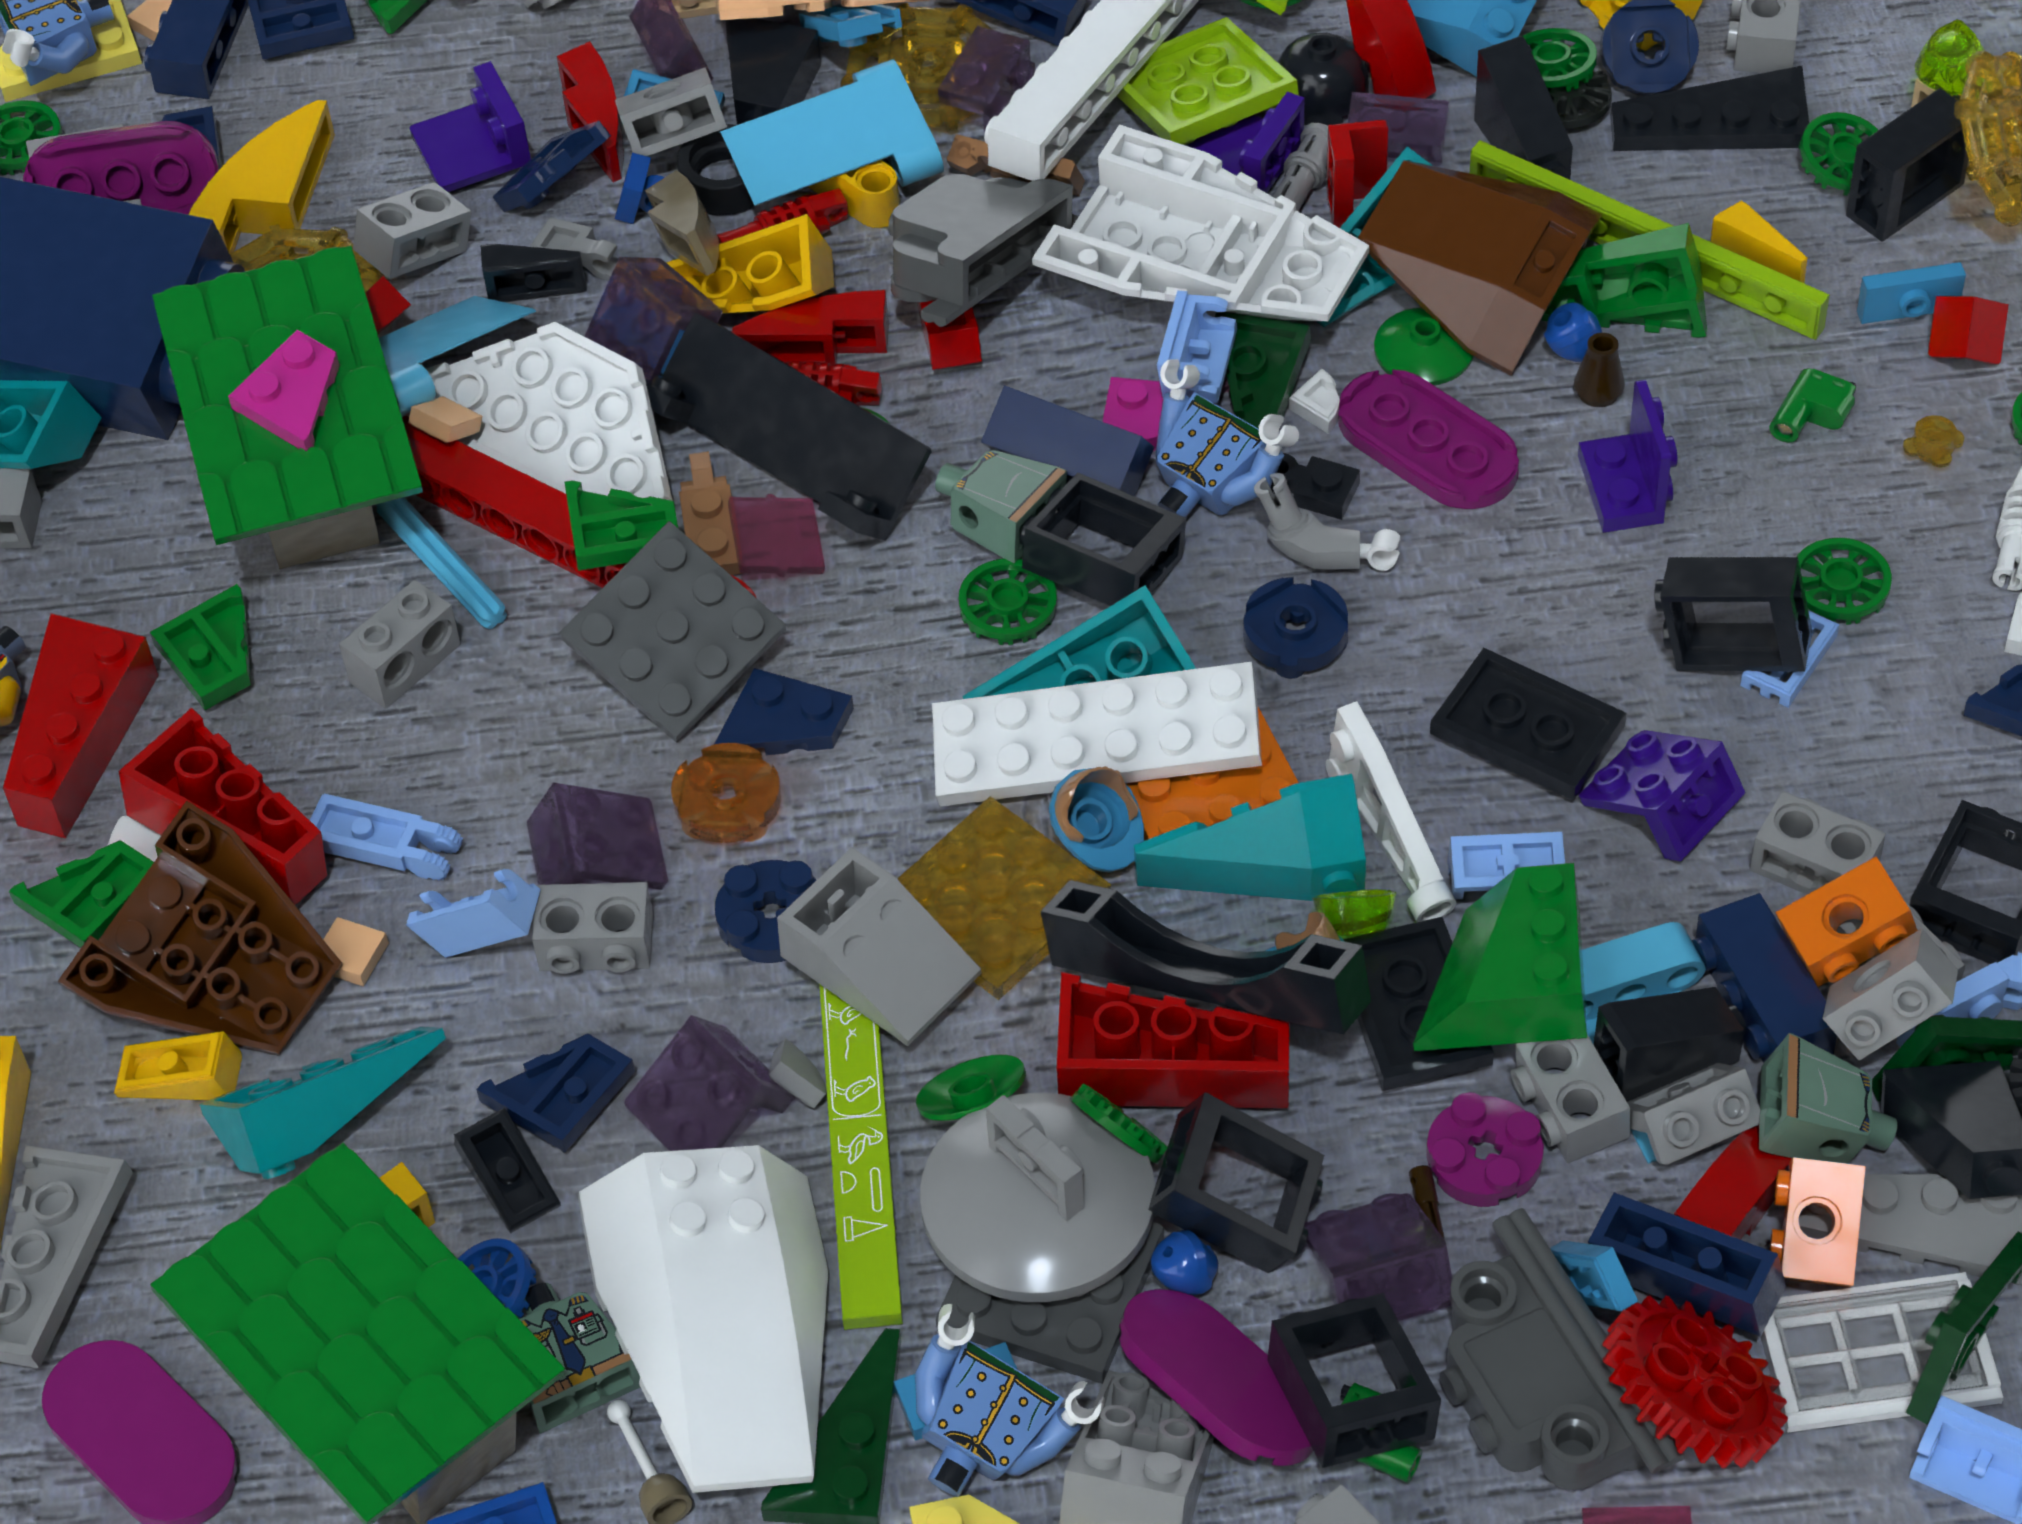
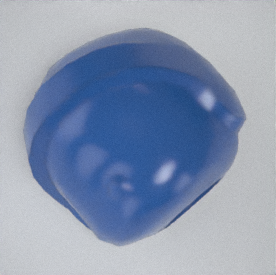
M1572 302L1566 303L1552 312L1548 318L1546 331L1543 334L1549 347L1558 356L1569 361L1581 362L1587 350L1589 338L1596 333H1602V329L1593 312L1588 311L1582 304Z
M1181 1230L1169 1234L1155 1247L1151 1256V1269L1157 1280L1169 1290L1195 1296L1205 1293L1212 1287V1281L1218 1272V1259L1210 1245H1205L1195 1233L1189 1230Z

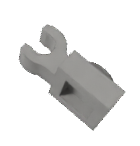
M549 217L530 245V247L580 251L583 266L594 276L602 280H613L621 268L620 262L610 260L617 250L616 244L607 240H596L592 227Z

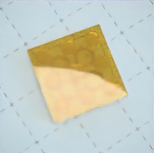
M991 796L897 878L981 968V974L973 982L997 1000H1000L1050 954L1040 911L1069 880L1111 889L1109 882Z

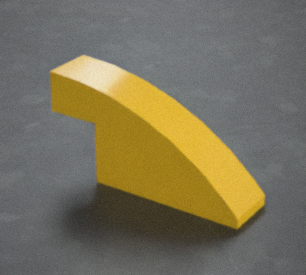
M316 100L275 122L251 139L221 167L193 204L188 215L212 219L231 258L241 232L297 238L335 136L327 101Z

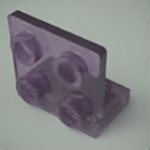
M619 257L584 337L633 361L643 369L645 379L653 381L655 375L660 374L679 330H686L692 316L695 313H699L718 323L723 310L661 258Z
M553 782L526 822L538 885L584 884L586 879L612 883L647 882L648 888L662 890L668 882L653 806L649 798Z
M691 1015L631 1091L624 1104L669 1151L722 1148L751 1110L758 1111L762 1107L783 1114L795 1099V1096L769 1078V1069L726 1026Z
M1409 1193L1384 1194L1376 1197L1370 1204L1346 1211H1326L1318 1215L1315 1220L1305 1222L1304 1227L1308 1229L1306 1244L1328 1274L1334 1305L1352 1298L1360 1299L1384 1293L1398 1321L1451 1306L1450 1288L1452 1273L1446 1241Z

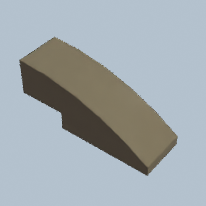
M676 170L644 190L653 206V209L649 210L648 214L668 253L708 276L716 271L719 258V240L716 229L693 185L687 177Z

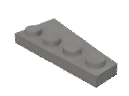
M25 1145L22 1163L26 1168L22 1186H16L12 1207L16 1215L12 1233L5 1236L1 1257L4 1259L5 1264L0 1280V1362L40 1369L133 1172L124 1159Z
M1865 1174L1857 1251L1867 1253L1870 1248L1881 1249L1899 1254V1260L1922 1265L1925 1259L1960 1266L1959 1273L1966 1272V1274L1981 1277L2017 1231L2022 1233V1195L1969 1199L1942 1174ZM1811 1205L1803 1208L1801 1211L1799 1226L1808 1237L1821 1239L1829 1234L1832 1228V1220L1830 1214L1824 1208ZM2022 1275L2016 1285L2022 1286Z

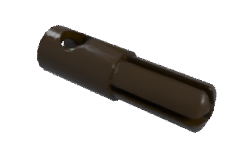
M1425 1165L1416 1166L1409 1171V1178L1413 1188L1412 1192L1416 1210L1420 1217L1424 1241L1428 1245H1432V1241H1434V1245L1443 1242L1445 1237L1438 1209L1439 1202L1432 1169Z

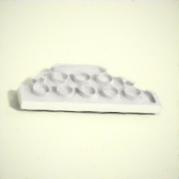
M553 322L537 328L536 334L514 342L506 339L473 351L472 357L450 365L443 362L426 368L435 386V399L444 396L483 416L478 433L457 441L565 494L564 481L573 480L581 482L583 491L608 496L612 488L631 492L633 495L641 498L651 496L672 501L643 369L633 361L557 322Z

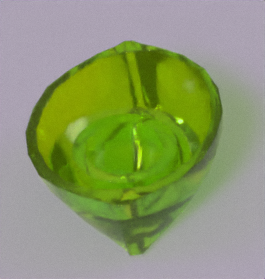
M1956 19L1938 28L1927 40L1915 62V72L1919 80L1934 90L1941 88L1952 96L1981 86L1988 77L1989 62L1986 51L1976 34L1962 20Z
M1365 889L1313 896L1312 899L1315 910L1326 915L1339 936H1348L1385 930L1393 911L1397 892L1385 889Z

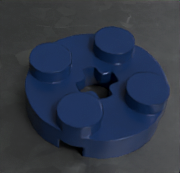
M1631 0L1610 17L1601 35L1600 55L1603 66L1615 86L1626 89L1633 94L1648 96L1667 92L1686 78L1697 60L1699 38L1693 21L1688 15L1685 16L1682 10L1675 7L1676 4L1669 0ZM1646 33L1652 34L1654 42H1661L1662 50L1655 52L1653 59H1646L1643 52L1637 51L1636 43L1642 42Z
M1294 577L1275 579L1259 587L1249 597L1246 604V613L1243 617L1244 642L1249 652L1258 661L1268 667L1275 668L1278 675L1288 679L1298 678L1305 671L1316 670L1329 664L1346 649L1348 644V611L1346 603L1336 590L1321 581L1311 579L1310 586L1303 583L1294 584ZM1291 619L1295 623H1301L1302 621L1307 623L1303 629L1291 630L1286 628V621Z
M765 860L749 865H737L729 869L724 877V885L718 891L715 901V916L721 939L728 947L730 943L733 947L740 949L742 957L759 963L787 961L780 956L777 917L816 881L812 875L811 868L802 861ZM768 904H777L784 907L776 911V917L765 918L764 912L759 910Z

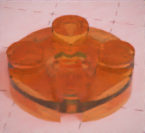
M739 743L714 744L701 750L702 757L693 760L689 765L687 760H685L678 767L672 780L671 795L675 814L680 820L682 830L687 836L716 843H732L742 840L753 842L761 839L766 834L768 824L775 818L780 808L781 787L777 770L773 764L771 767L769 763L762 759L761 752L753 747ZM725 786L734 787V792L737 794L730 799H719L713 796V794L722 793Z

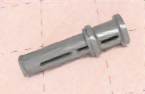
M1310 123L1305 126L1300 134L1301 144L1297 151L1290 153L1285 160V177L1272 196L1277 198L1283 195L1296 203L1297 211L1300 210L1310 190L1321 186L1326 178L1328 126L1325 124Z

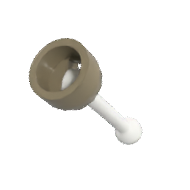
M623 1400L611 1402L607 1408L608 1418L613 1423L619 1424L647 1479L642 1484L639 1492L640 1507L649 1524H675L688 1514L692 1507V1499L684 1484L675 1476L665 1473L657 1474L629 1419L631 1415L629 1404Z

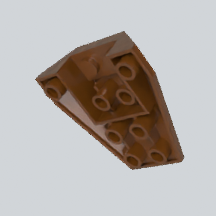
M1403 160L1358 239L1369 245V255L1433 319L1438 321L1440 326L1467 353L1511 376L1534 337L1543 315L1580 250L1584 249L1602 214L1558 191Z
M186 801L155 844L157 852L155 862L100 939L97 940L89 936L59 978L58 984L106 1014L191 1035L224 1031L236 1046L280 1056L342 966V962L235 831Z

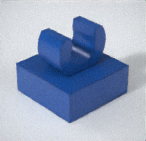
M632 152L615 215L616 220L633 224L638 206L647 213L653 209L644 190L665 177L660 175L647 176L651 161L650 157Z

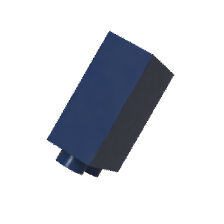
M0 177V380L68 381L102 417L98 424L99 426L169 440L181 412V407L152 295L178 285H193L213 280L226 273L245 272V269L242 265L233 262L212 219Z

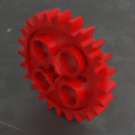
M1647 1296L1641 1304L1636 1302L1626 1308V1310L1623 1309L1607 1329L1609 1334L1602 1342V1345L1609 1351L1604 1356L1603 1363L1615 1369L1608 1378L1609 1381L1626 1388V1392L1620 1398L1621 1402L1636 1404L1641 1411L1636 1417L1638 1422L1652 1421L1657 1425L1655 1431L1657 1439L1661 1440L1667 1435L1673 1437L1678 1453L1682 1454L1689 1446L1694 1449L1700 1463L1705 1464L1713 1455L1721 1468L1726 1469L1732 1461L1740 1468H1745L1751 1460L1756 1463L1759 1462L1783 1435L1784 1431L1781 1428L1788 1421V1417L1781 1412V1409L1786 1405L1787 1401L1785 1398L1774 1393L1775 1389L1780 1385L1779 1380L1763 1374L1762 1371L1769 1363L1764 1359L1751 1357L1748 1352L1753 1344L1750 1341L1737 1342L1732 1338L1734 1333L1732 1325L1728 1324L1722 1329L1716 1326L1712 1312L1707 1311L1703 1317L1696 1315L1689 1301H1686L1678 1309L1669 1296H1665L1659 1304L1651 1296Z

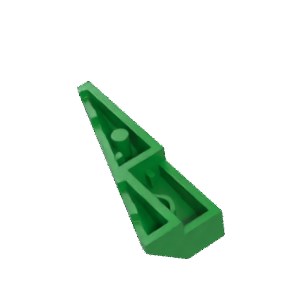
M1689 223L1581 249L1541 321H1548V318L1556 308L1566 303L1574 302L1582 304L1588 311L1593 312L1601 327L1609 328L1612 322L1644 325L1645 332L1659 333L1661 328L1665 327L1690 330L1691 337H1706L1707 320L1701 262Z

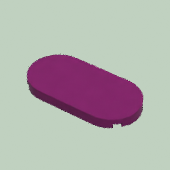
M160 121L71 134L50 139L39 146L31 155L25 168L23 181L118 201L140 199L143 206L188 215L208 182L219 171V164L213 146L197 129L181 122Z
M1392 369V374L1379 375V370L1371 371L1353 379L1341 393L1338 423L1346 440L1439 503L1459 509L1483 508L1501 501L1515 487L1519 475V459L1513 439L1505 431L1422 377L1404 370Z
M1166 1289L1144 1291L1134 1296L1128 1302L1119 1324V1328L1122 1331L1119 1338L1122 1350L1139 1370L1223 1445L1237 1455L1249 1460L1257 1461L1259 1455L1266 1458H1274L1272 1465L1278 1466L1300 1463L1313 1453V1449L1267 1361L1268 1355L1216 1309L1192 1295Z
M103 1340L92 1342L67 1354L50 1372L43 1388L42 1408L52 1433L136 1520L142 1524H201L214 1516L228 1502L236 1483L234 1477L237 1471V1456L229 1436L145 1351L124 1341Z

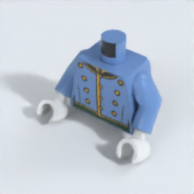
M0 0V26L5 36L2 51L6 54H11V61L16 66L21 67L30 86L57 73H69L81 61L95 54L97 48L91 28L114 20L108 0Z
M1167 360L1161 367L1160 377L1163 384L1171 390L1169 393L1164 394L1155 455L1156 464L1170 488L1157 504L1159 507L1185 518L1197 503L1217 515L1227 514L1234 506H1239L1257 498L1254 486L1263 477H1266L1269 486H1271L1273 481L1270 474L1277 473L1284 457L1281 449L1282 447H1291L1298 441V429L1296 426L1284 425L1279 433L1284 417L1275 414L1265 416L1261 420L1258 429L1195 392L1189 398L1185 395L1186 389H1191L1198 383L1200 379L1199 370L1195 365H1186L1183 370V378L1179 381L1177 376L1180 367L1179 360Z
M946 1304L939 1312V1334L932 1337L915 1372L916 1414L925 1423L921 1436L929 1443L943 1450L928 1480L941 1490L959 1497L974 1470L991 1480H995L1004 1473L1020 1476L1053 1459L1081 1429V1424L1092 1423L1098 1418L1105 1405V1398H1101L1094 1408L1086 1409L1081 1407L1076 1400V1396L1084 1390L1087 1382L1080 1381L1070 1391L1066 1399L1065 1408H1059L1064 1400L1063 1397L970 1341L975 1327L973 1312L970 1313L967 1324L962 1328L950 1327L946 1321L950 1317L952 1304Z

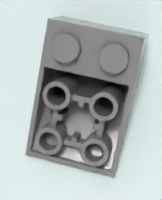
M853 847L777 917L780 956L907 1046L981 974V968L894 875Z
M1108 1370L1092 1408L1097 1406L1099 1400L1103 1397L1105 1398V1405L1096 1420L1084 1425L1065 1469L1059 1524H1191L1214 1436L1152 1380L1137 1373H1118Z

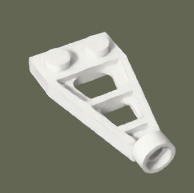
M1358 702L1337 709L1334 731L1330 733L1331 750L1329 759L1326 760L1328 776L1334 777L1352 773L1358 810L1386 856L1411 891L1412 895L1407 900V906L1416 922L1442 916L1444 918L1455 908L1457 902L1447 884L1443 881L1439 868L1386 753ZM1374 788H1375V790H1376V792H1377V795H1378V797H1379V799H1380V801H1381V803H1382V806H1381V804L1379 803V801L1377 800V798L1375 797V795L1373 794V789H1374Z

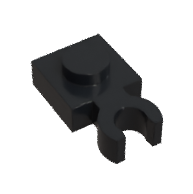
M1283 453L1284 457L1277 472L1283 473L1287 485L1291 493L1294 494L1293 497L1297 506L1342 520L1360 484V469L1311 456L1307 466L1298 464L1293 456ZM1272 482L1270 488H1271L1272 492L1275 494V492H1274V490H1273V487H1274L1275 485H1274V483Z

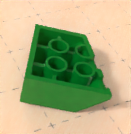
M1574 863L1517 867L1465 910L1413 1042L1414 1051L1587 1038L1580 907Z

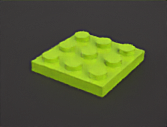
M1225 17L1162 43L1117 94V97L1160 138L1187 145L1199 137L1221 128L1231 127L1238 121L1261 111L1276 108L1286 92L1299 95L1297 79L1228 17Z

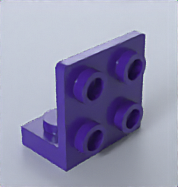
M491 61L473 67L477 87L470 89L472 105L433 117L409 127L411 137L434 181L447 192L523 167L531 159L524 121Z
M1286 92L1277 107L1270 108L1264 118L1252 115L1238 121L1231 127L1221 128L1199 137L1187 146L1207 152L1222 161V168L1236 176L1242 172L1257 181V188L1268 193L1283 171L1284 162L1289 154L1295 152L1301 144L1300 134L1304 129L1305 97Z
M1639 380L1634 383L1629 434L1582 441L1578 445V459L1603 533L1663 524L1666 502L1673 500V483L1670 468L1677 466V448L1673 436H1665L1662 403L1659 397L1652 398L1646 380Z
M1643 730L1632 736L1624 749L1606 767L1595 774L1590 784L1579 794V798L1583 806L1644 816L1664 859L1681 862L1746 792L1722 741Z

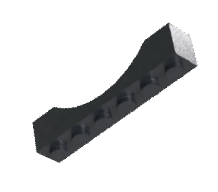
M1069 880L1040 911L1053 966L1343 1035L1371 1002L1362 945L1311 934L1294 945L1273 951L1242 952L1221 949L1192 940L1165 927L1138 909L1117 890Z

